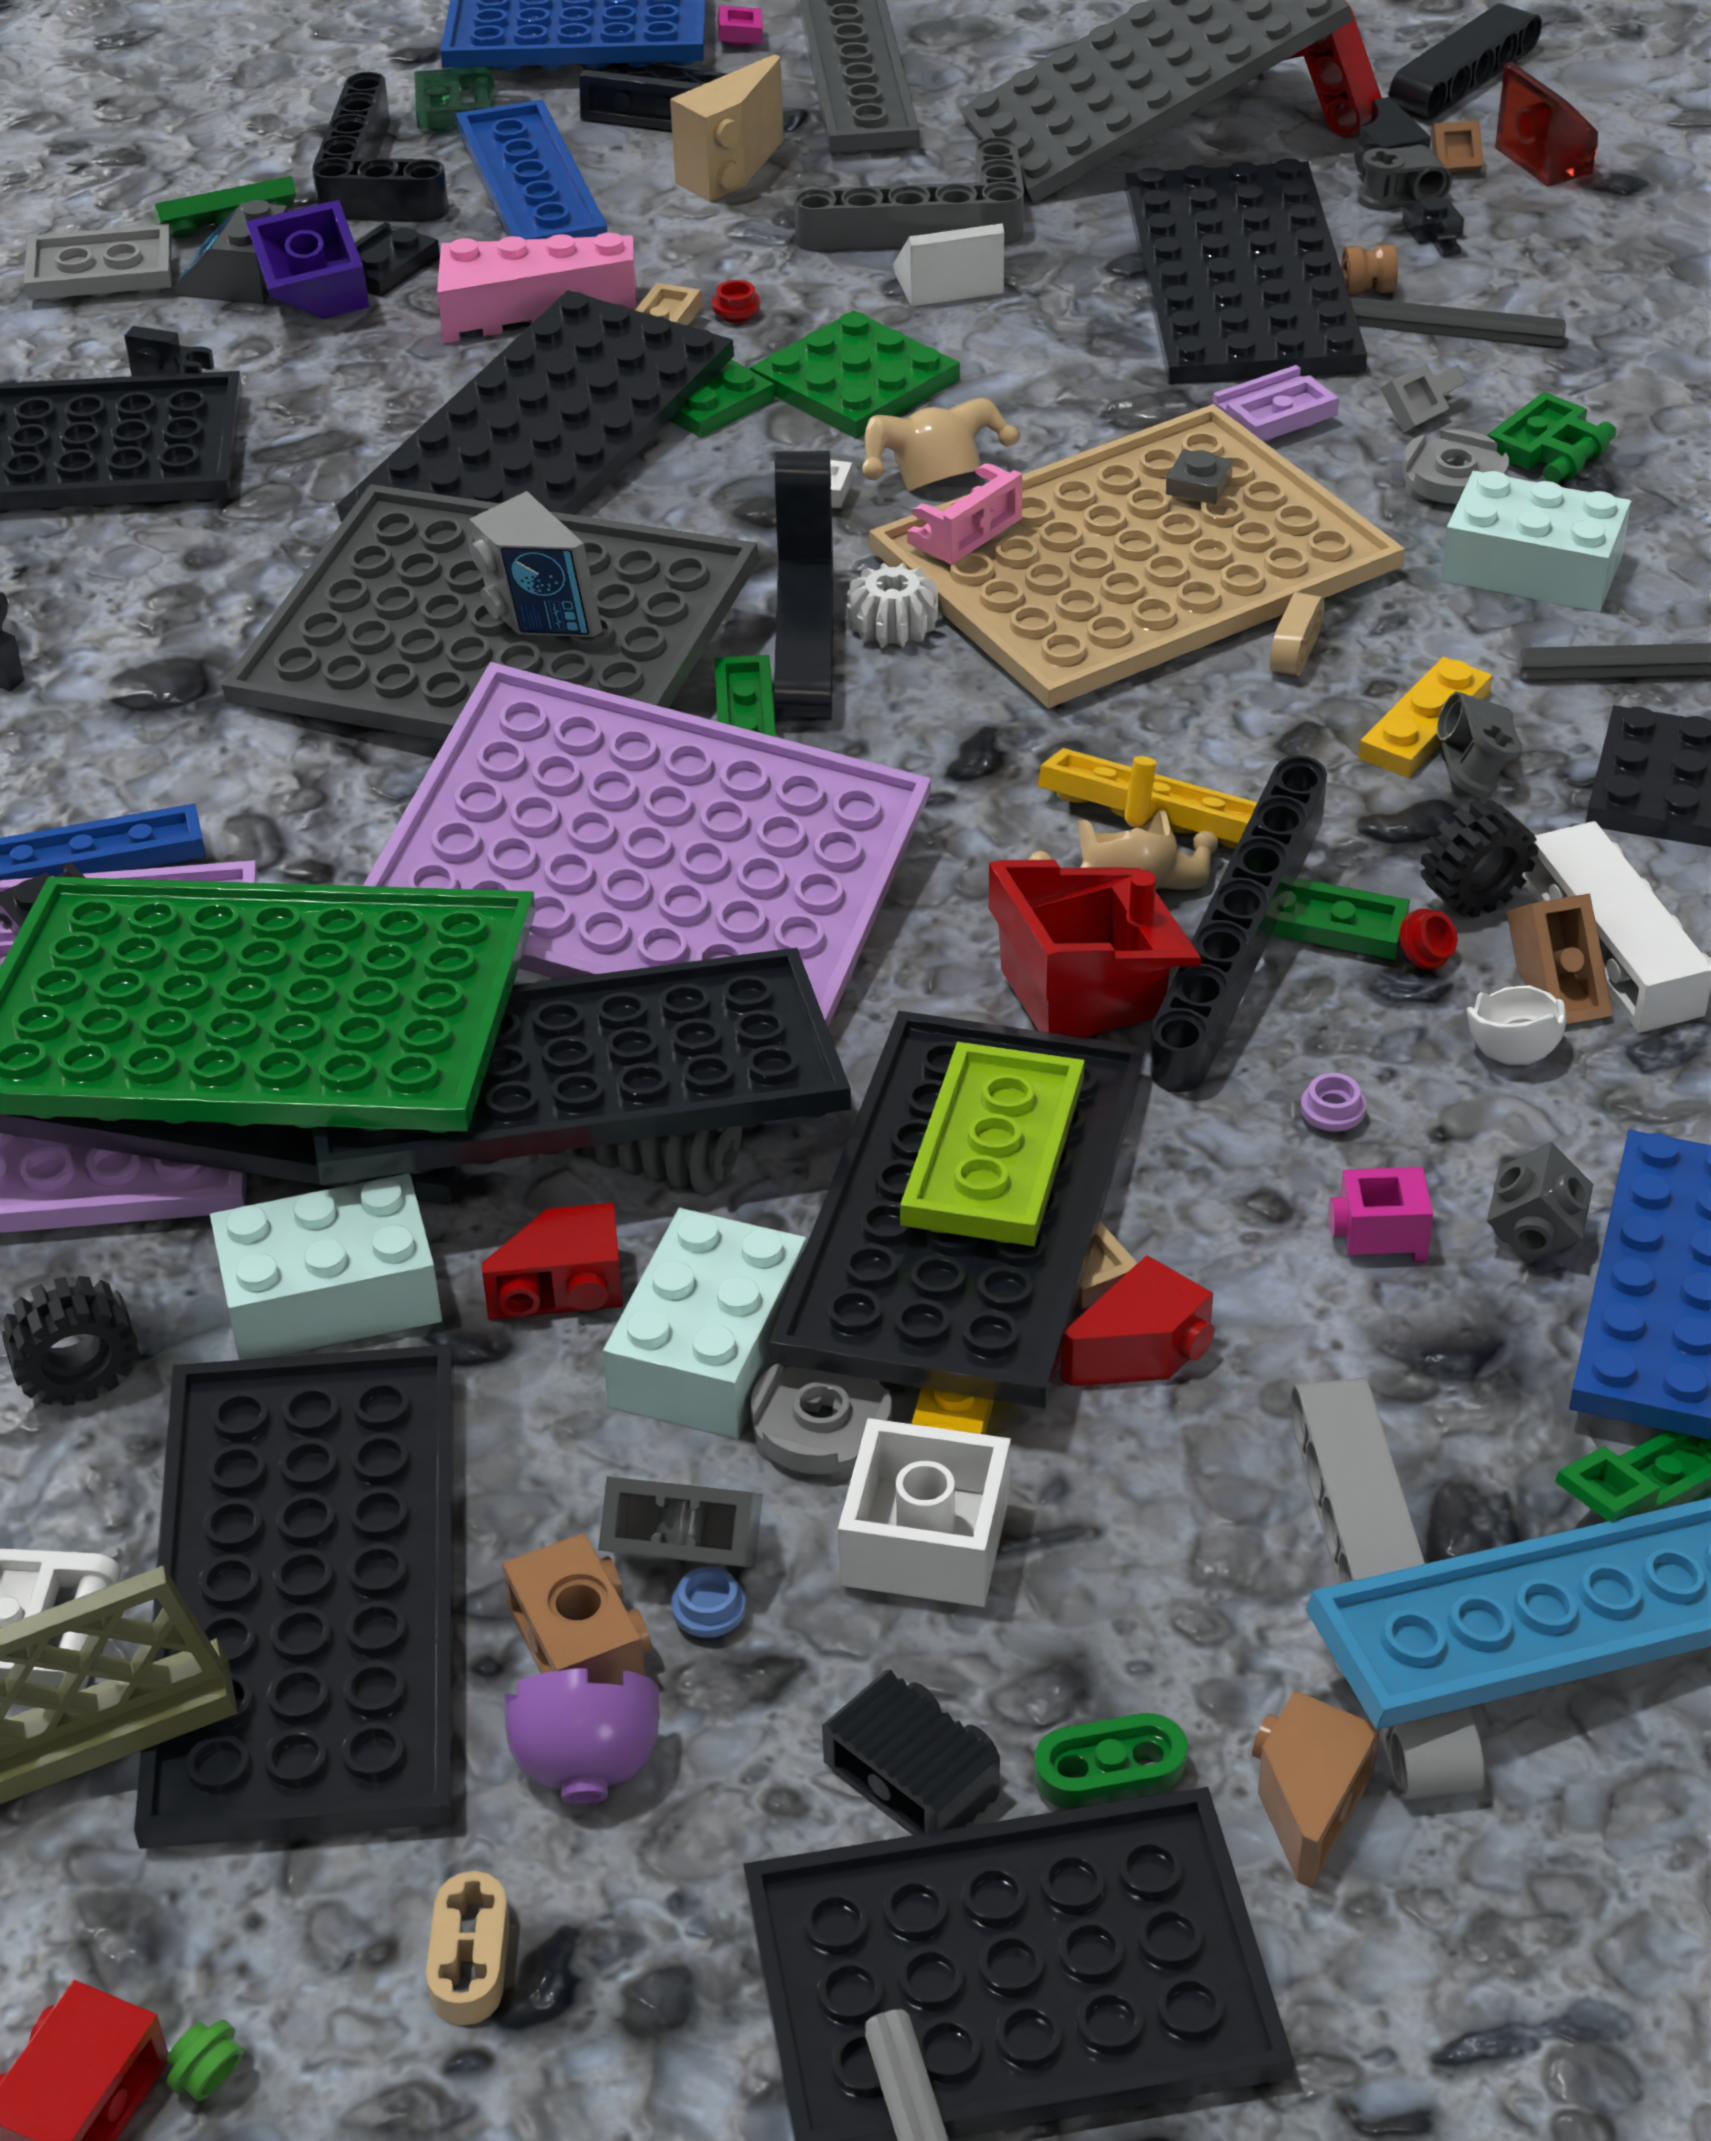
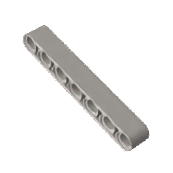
M1362 1377L1292 1386L1291 1415L1294 1433L1337 1583L1341 1584L1425 1564L1367 1380ZM1470 1707L1380 1729L1394 1782L1402 1800L1482 1791L1484 1786V1760L1479 1735Z

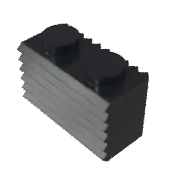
M885 1670L822 1725L824 1763L916 1835L965 1827L968 1822L975 1820L978 1812H984L989 1803H994L999 1795L1000 1755L991 1738L977 1726L966 1725L963 1727L960 1721H953L948 1712L942 1713L938 1701L926 1687L917 1682H911L907 1685L904 1679L897 1678L892 1670Z

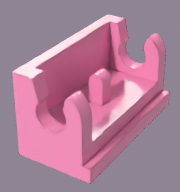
M988 463L981 465L975 469V473L981 478L990 480L985 485L974 487L971 489V494L963 499H958L943 512L927 504H921L911 511L915 517L924 519L927 524L923 527L914 526L907 531V543L951 565L1022 519V473L1015 470L1008 472Z

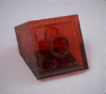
M1513 62L1504 64L1495 149L1547 187L1593 174L1599 132L1562 96Z

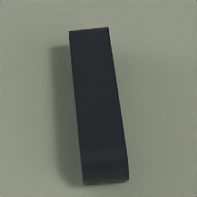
M1503 3L1494 5L1397 71L1390 84L1388 97L1402 110L1428 119L1436 118L1530 53L1537 44L1541 34V16Z

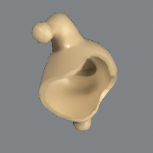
M983 397L968 400L949 409L939 407L924 408L911 414L907 419L896 416L875 415L869 419L865 430L866 460L863 463L862 473L869 480H877L883 475L884 464L880 458L884 448L887 447L894 451V458L900 467L907 490L914 491L922 486L966 473H973L975 475V469L981 466L975 437L981 428L988 427L998 433L1000 444L1006 447L1017 443L1020 432L1017 427L1006 422L993 401Z
M1158 811L1153 819L1140 827L1118 833L1094 832L1092 824L1088 820H1077L1080 850L1083 859L1079 868L1122 867L1147 870L1156 877L1155 890H1193L1204 887L1208 883L1211 854L1216 852L1218 848V838L1210 831H1202L1195 835L1193 843L1195 851L1192 856H1188L1176 846V838L1172 833L1166 811ZM1040 850L1032 853L1028 860H1053V858L1048 853Z

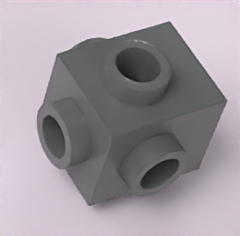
M1550 1142L1499 1167L1487 1222L1492 1226L1495 1234L1503 1242L1509 1243L1529 1264L1554 1252H1565L1577 1242L1583 1240L1593 1183Z

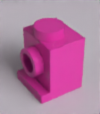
M1423 1167L1343 1170L1340 1197H1330L1328 1217L1331 1237H1345L1348 1255L1412 1253L1414 1262L1427 1261L1433 1210Z

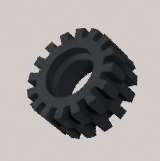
M1486 800L1484 805L1480 801L1470 803L1469 813L1462 807L1453 812L1455 821L1452 824H1448L1444 820L1437 827L1442 834L1439 838L1430 837L1426 844L1432 853L1422 854L1420 863L1425 868L1420 872L1422 879L1426 881L1425 884L1457 914L1464 917L1466 914L1471 918L1480 917L1482 908L1487 913L1497 910L1496 901L1499 899L1506 904L1513 898L1509 891L1514 886L1521 889L1527 882L1522 877L1523 872H1532L1536 864L1531 859V857L1538 855V846L1534 843L1537 840L1535 835L1506 808L1492 800Z
M78 1276L75 1286L70 1287L66 1277L53 1279L56 1289L46 1292L42 1284L30 1289L34 1300L29 1302L20 1297L13 1304L16 1315L7 1313L4 1318L5 1331H2V1339L17 1386L21 1385L23 1393L29 1398L34 1397L38 1393L40 1403L52 1405L55 1397L60 1395L63 1406L75 1405V1395L85 1393L87 1401L97 1399L99 1396L96 1388L103 1385L109 1392L119 1386L116 1373L128 1377L133 1370L131 1360L138 1359V1340L122 1295L118 1290L112 1292L110 1284L101 1279L93 1288L91 1279L87 1276ZM73 1335H89L81 1342L71 1346L51 1347L58 1341Z

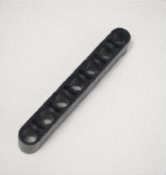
M1291 756L1279 761L1274 767L1191 941L1201 957V966H1179L1154 1018L1151 1029L1150 1074L1152 1080L1159 1087L1167 1091H1191L1200 1086L1206 1078L1275 928L1278 916L1283 910L1289 892L1292 891L1294 881L1298 877L1319 832L1324 816L1327 771L1316 759L1309 756Z

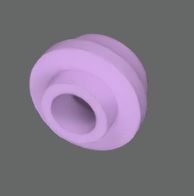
M1326 1073L1317 1076L1311 1081L1309 1087L1302 1094L1300 1108L1303 1117L1311 1125L1325 1131L1337 1132L1351 1129L1363 1120L1366 1100L1354 1079L1340 1073Z

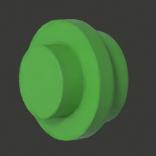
M223 2019L214 2023L209 2028L203 2022H199L187 2030L175 2043L167 2056V2061L173 2066L166 2081L167 2086L176 2094H182L187 2091L196 2101H202L214 2093L232 2074L244 2055V2048L233 2039L236 2032L235 2028Z

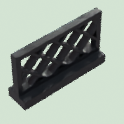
M611 63L602 72L584 70L579 75L580 119L672 130L670 99L725 76L727 73L653 64L646 67H631L627 63Z

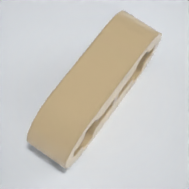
M1300 592L1293 594L1275 632L1270 653V671L1294 676L1301 674L1319 635L1324 612V597Z
M470 1871L457 1874L442 1885L434 1902L426 1967L427 1985L432 2008L438 2017L449 2024L466 2026L485 2020L498 2008L503 1995L510 1920L505 1889L498 1879L488 1873ZM468 1905H483V1909L479 1910L477 1914L475 1933H464L461 1917L466 1915ZM462 1962H473L476 1979L471 1981L469 1991L462 1993L454 1992L453 1986L458 1985L460 1981Z

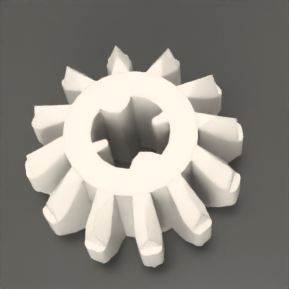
M882 563L878 570L862 569L861 577L850 581V590L847 593V618L850 621L851 630L860 634L862 642L878 641L881 648L888 644H897L904 648L906 641L922 642L924 641L925 633L935 630V622L938 619V592L935 588V581L925 576L924 569L907 570L905 563L897 567H888Z

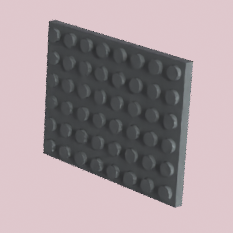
M370 484L221 686L226 702L439 740H446L490 662L669 709L760 561L758 546L756 542L549 511L584 543L603 632L594 637L517 634L501 618L494 619L484 606L480 590L485 587L483 576L475 565L469 548L470 544L474 543L469 519L499 504Z

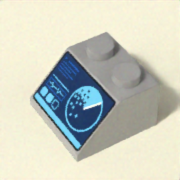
M526 491L469 519L474 543L469 546L470 553L475 565L482 573L485 587L480 590L484 606L494 619L501 618L517 634L594 637L603 632L584 543L529 492Z

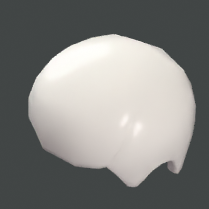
M1530 985L1505 987L1490 995L1480 992L1477 995L1474 1008L1467 1007L1466 1009L1472 1039L1486 1057L1505 1065H1529L1543 1059L1559 1044L1567 1024L1563 1000L1556 999L1551 993Z

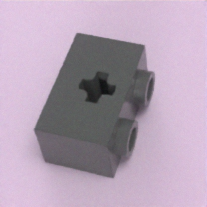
M607 1476L598 1550L741 1567H755L763 1494Z

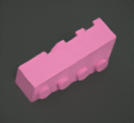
M602 233L596 237L573 238L569 235L560 234L551 236L548 239L530 240L510 236L499 241L476 242L473 239L462 238L451 243H441L437 296L443 344L460 341L459 332L482 329V334L486 337L503 334L502 325L523 321L531 325L568 290L580 292L589 297L613 304L624 305L635 310L637 308V283L633 235L621 236L617 233Z

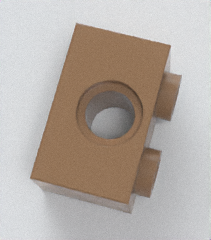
M585 1532L502 1562L508 1610L540 1674L588 1668V1682L622 1686L623 1671L635 1672L645 1676L643 1654L652 1650L651 1639L645 1621L638 1609L626 1611L620 1599L623 1598L621 1580L612 1559L609 1556L599 1559Z

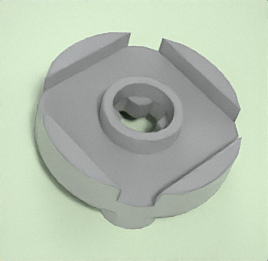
M1459 429L1441 430L1440 439L1425 442L1426 434L1413 439L1407 445L1404 452L1402 475L1406 481L1405 492L1409 497L1416 500L1430 499L1457 506L1473 470L1479 472L1496 471L1505 475L1508 474L1509 457L1505 452L1502 457L1497 453V442L1488 436L1472 431Z
M775 1364L759 1378L751 1396V1421L759 1455L765 1460L776 1462L788 1469L807 1474H825L834 1480L852 1478L867 1418L892 1421V1399L889 1390L887 1389L886 1391L879 1381L795 1366H789L784 1369L783 1364ZM822 1405L833 1407V1415L826 1418H815L805 1413L808 1411L818 1412Z

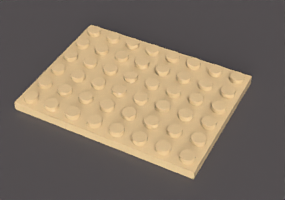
M1214 404L1022 474V519L952 565L907 543V531L914 526L923 527L926 525L927 522L924 519H918L914 515H910L869 531V549L890 567H897L905 563L907 570L924 569L925 576L935 581V588L938 592V610L1047 708L1065 703L1073 698L1113 684L1118 680L1158 666L1163 662L1284 614L1295 592L1326 598L1401 568L1404 564L1405 554L1404 547ZM1183 449L1189 451L1204 450L1211 452L1215 456L1233 459L1232 478L1216 505L1166 494V476ZM969 494L948 501L946 503L940 504L938 506H935L934 508L943 512L944 510L949 508L952 503H954L960 498L963 499Z

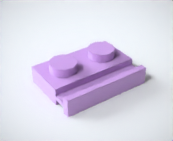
M1294 365L1213 393V404L1263 442H1268L1275 437L1300 428L1311 427L1317 422L1337 416L1339 397L1310 375L1302 377L1300 375L1301 368Z

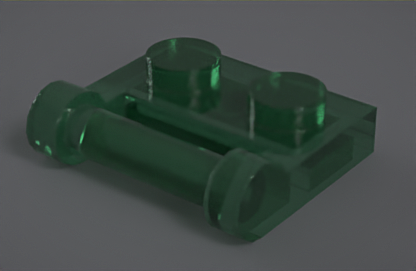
M485 67L414 71L418 129L429 128L433 131H445L453 126H457L456 113L494 107L491 101V93L495 86L494 76ZM470 90L473 93L474 102L461 103L460 91Z

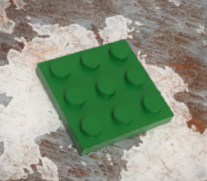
M854 310L843 314L839 319L817 331L807 334L804 338L782 350L772 353L769 357L750 367L751 371L774 383L776 398L855 439L865 434L867 424L872 416H897L960 380V362L940 353L935 348L923 345L903 335L900 331L891 329Z

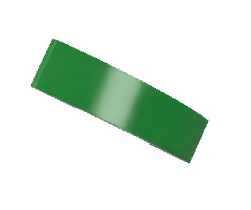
M1667 1430L1621 1456H1617L1604 1446L1558 1470L1555 1482L1611 1523L1617 1519L1699 1501L1711 1494V1440Z

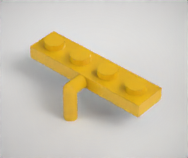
M1062 748L1041 764L1038 787L1057 792V796L1062 800L1074 803L1090 801L1108 806L1112 813L1124 817L1127 824L1132 827H1140L1148 820L1153 819L1158 811H1166L1173 832L1188 834L1210 831L1217 836L1219 843L1236 849L1258 803L1155 774L1157 761L1146 756L1134 757L1132 767Z

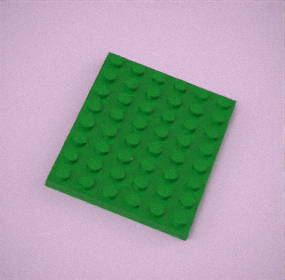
M48 877L0 967V1114L30 1115L40 1119L58 1116L98 1118L103 1121H116L120 1119L163 1120L174 1124L195 1121L222 1122L236 1126L277 1124L294 1125L300 1128H314L318 1126L359 1127L369 1131L385 1128L427 1130L433 1133L468 1131L536 913L534 891Z

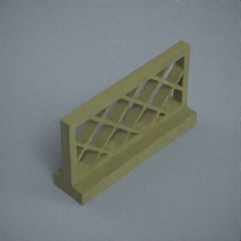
M164 1566L0 1627V1661L15 1663L7 1678H0V1804L238 1714L228 1656L217 1638L209 1641ZM156 1598L163 1607L154 1623L122 1617L125 1610ZM66 1632L89 1635L80 1651L48 1646L47 1644L50 1638ZM108 1638L140 1644L131 1660L100 1655ZM160 1647L182 1651L151 1663ZM34 1667L67 1672L58 1688L25 1682ZM86 1676L108 1679L78 1691ZM12 1704L35 1707L4 1719Z

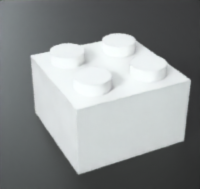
M867 1418L838 1526L840 1586L985 1607L1010 1496L1011 1438Z

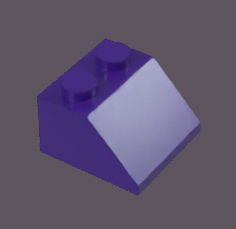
M339 200L246 221L247 231L271 297L322 319L370 308L363 264Z

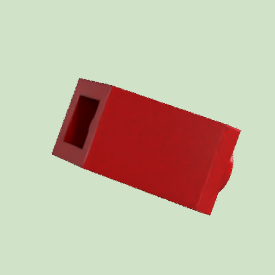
M614 1203L546 1209L483 1261L482 1277L488 1320L623 1307Z

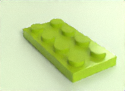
M957 1042L900 1204V1226L925 1229L937 1233H951L990 1239L1002 1243L1034 1246L1084 1081L1085 1060Z

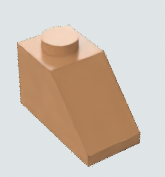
M1590 893L1531 903L1506 911L1517 971L1526 986L1536 987L1551 993L1556 999L1563 1000L1567 1024L1613 1016Z
M1294 1690L1279 1717L1270 1713L1264 1719L1253 1745L1252 1756L1261 1760L1258 1794L1297 1882L1312 1888L1374 1774L1380 1729L1376 1730L1372 1722Z

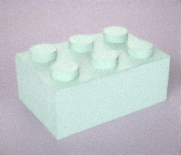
M1473 470L1447 525L1441 581L1600 612L1623 555L1631 500L1617 498L1610 493L1602 491L1585 492L1564 488L1549 481L1532 482L1511 478L1501 472H1479Z
M410 1173L210 1213L239 1360L273 1358L442 1322L434 1264Z
M678 1208L603 1349L608 1407L739 1440L751 1415L753 1389L763 1373L775 1365V1363L769 1362V1340L807 1245L806 1237Z

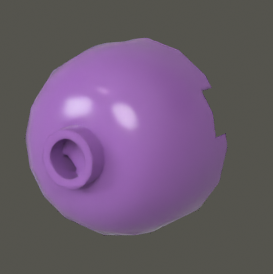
M588 1668L545 1672L521 1679L517 1682V1695L506 1693L504 1696L505 1729L508 1746L517 1765L540 1786L561 1790V1799L567 1803L590 1804L606 1800L608 1798V1788L631 1780L645 1767L657 1741L660 1718L659 1688L651 1678L635 1672L623 1671V1686L588 1682Z

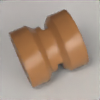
M1378 245L1373 251L1364 250L1360 246L1344 247L1341 270L1349 296L1361 295L1365 290L1370 289L1376 290L1379 294H1389L1396 291L1398 259L1395 245Z

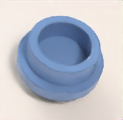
M713 1566L699 1567L688 1572L675 1589L671 1602L672 1614L676 1624L686 1633L703 1638L718 1637L729 1633L740 1624L746 1611L745 1594L742 1587L729 1572Z

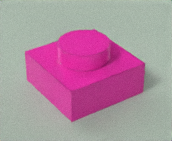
M719 5L717 20L718 41H725L730 45L738 47L761 44L763 31L761 8Z

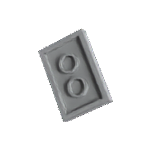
M169 224L27 236L24 277L27 300L42 299L48 302H55L69 296L90 295L100 298L107 297L115 292L138 291L140 293H154L162 288H171L172 238Z

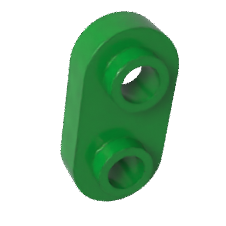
M1154 1713L1134 1714L1059 1728L1043 1737L1037 1745L1034 1756V1782L1038 1792L1044 1799L1055 1806L1065 1809H1075L1162 1794L1176 1787L1184 1777L1187 1761V1739L1182 1729L1174 1721ZM1141 1760H1152L1156 1763L1142 1766L1137 1762ZM1073 1773L1078 1774L1082 1777L1069 1778L1065 1777L1064 1775Z

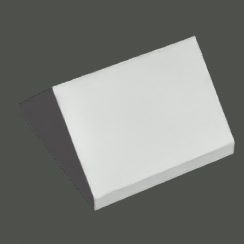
M1003 223L910 236L894 261L893 268L911 307L1003 294Z

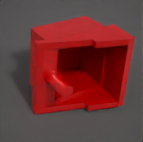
M998 860L989 863L988 909L999 926L1001 971L1038 1031L1084 1038L1154 1019L1167 993L1170 968L1175 966H1201L1200 955L1156 893V877L1152 872L1141 870L1140 868L1122 867L1060 868L1056 860Z

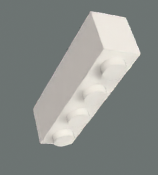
M1596 821L1535 835L1537 840L1534 843L1538 846V855L1531 857L1536 864L1532 872H1525L1524 879L1527 882L1524 885L1537 902L1590 893L1609 996L1638 1033L1704 1017L1711 990V960L1705 953L1700 952L1683 931L1678 918L1671 915L1654 895L1649 882L1637 874L1625 859L1619 845L1608 838Z

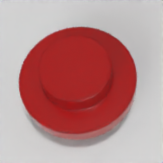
M729 280L721 283L716 288V295L712 298V309L715 314L723 317L728 322H744L759 311L760 297L755 293V288L751 283L744 280Z
M1429 909L1415 910L1404 917L1400 926L1401 947L1407 958L1420 969L1432 970L1444 965L1449 956L1456 950L1458 942L1456 928L1451 919L1441 911Z

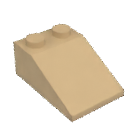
M776 54L670 99L675 183L709 202L741 189L748 184L784 140L781 57Z

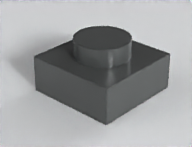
M1183 449L1166 476V494L1216 505L1232 478L1233 459L1215 456L1211 452L1204 450L1189 451Z

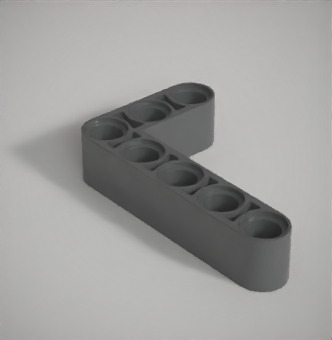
M989 137L980 140L976 145V182L813 188L801 191L794 199L796 244L808 251L903 248L910 236L1003 223L1004 244L1017 242L1023 237L1024 187L1017 145L1013 140L1005 137Z

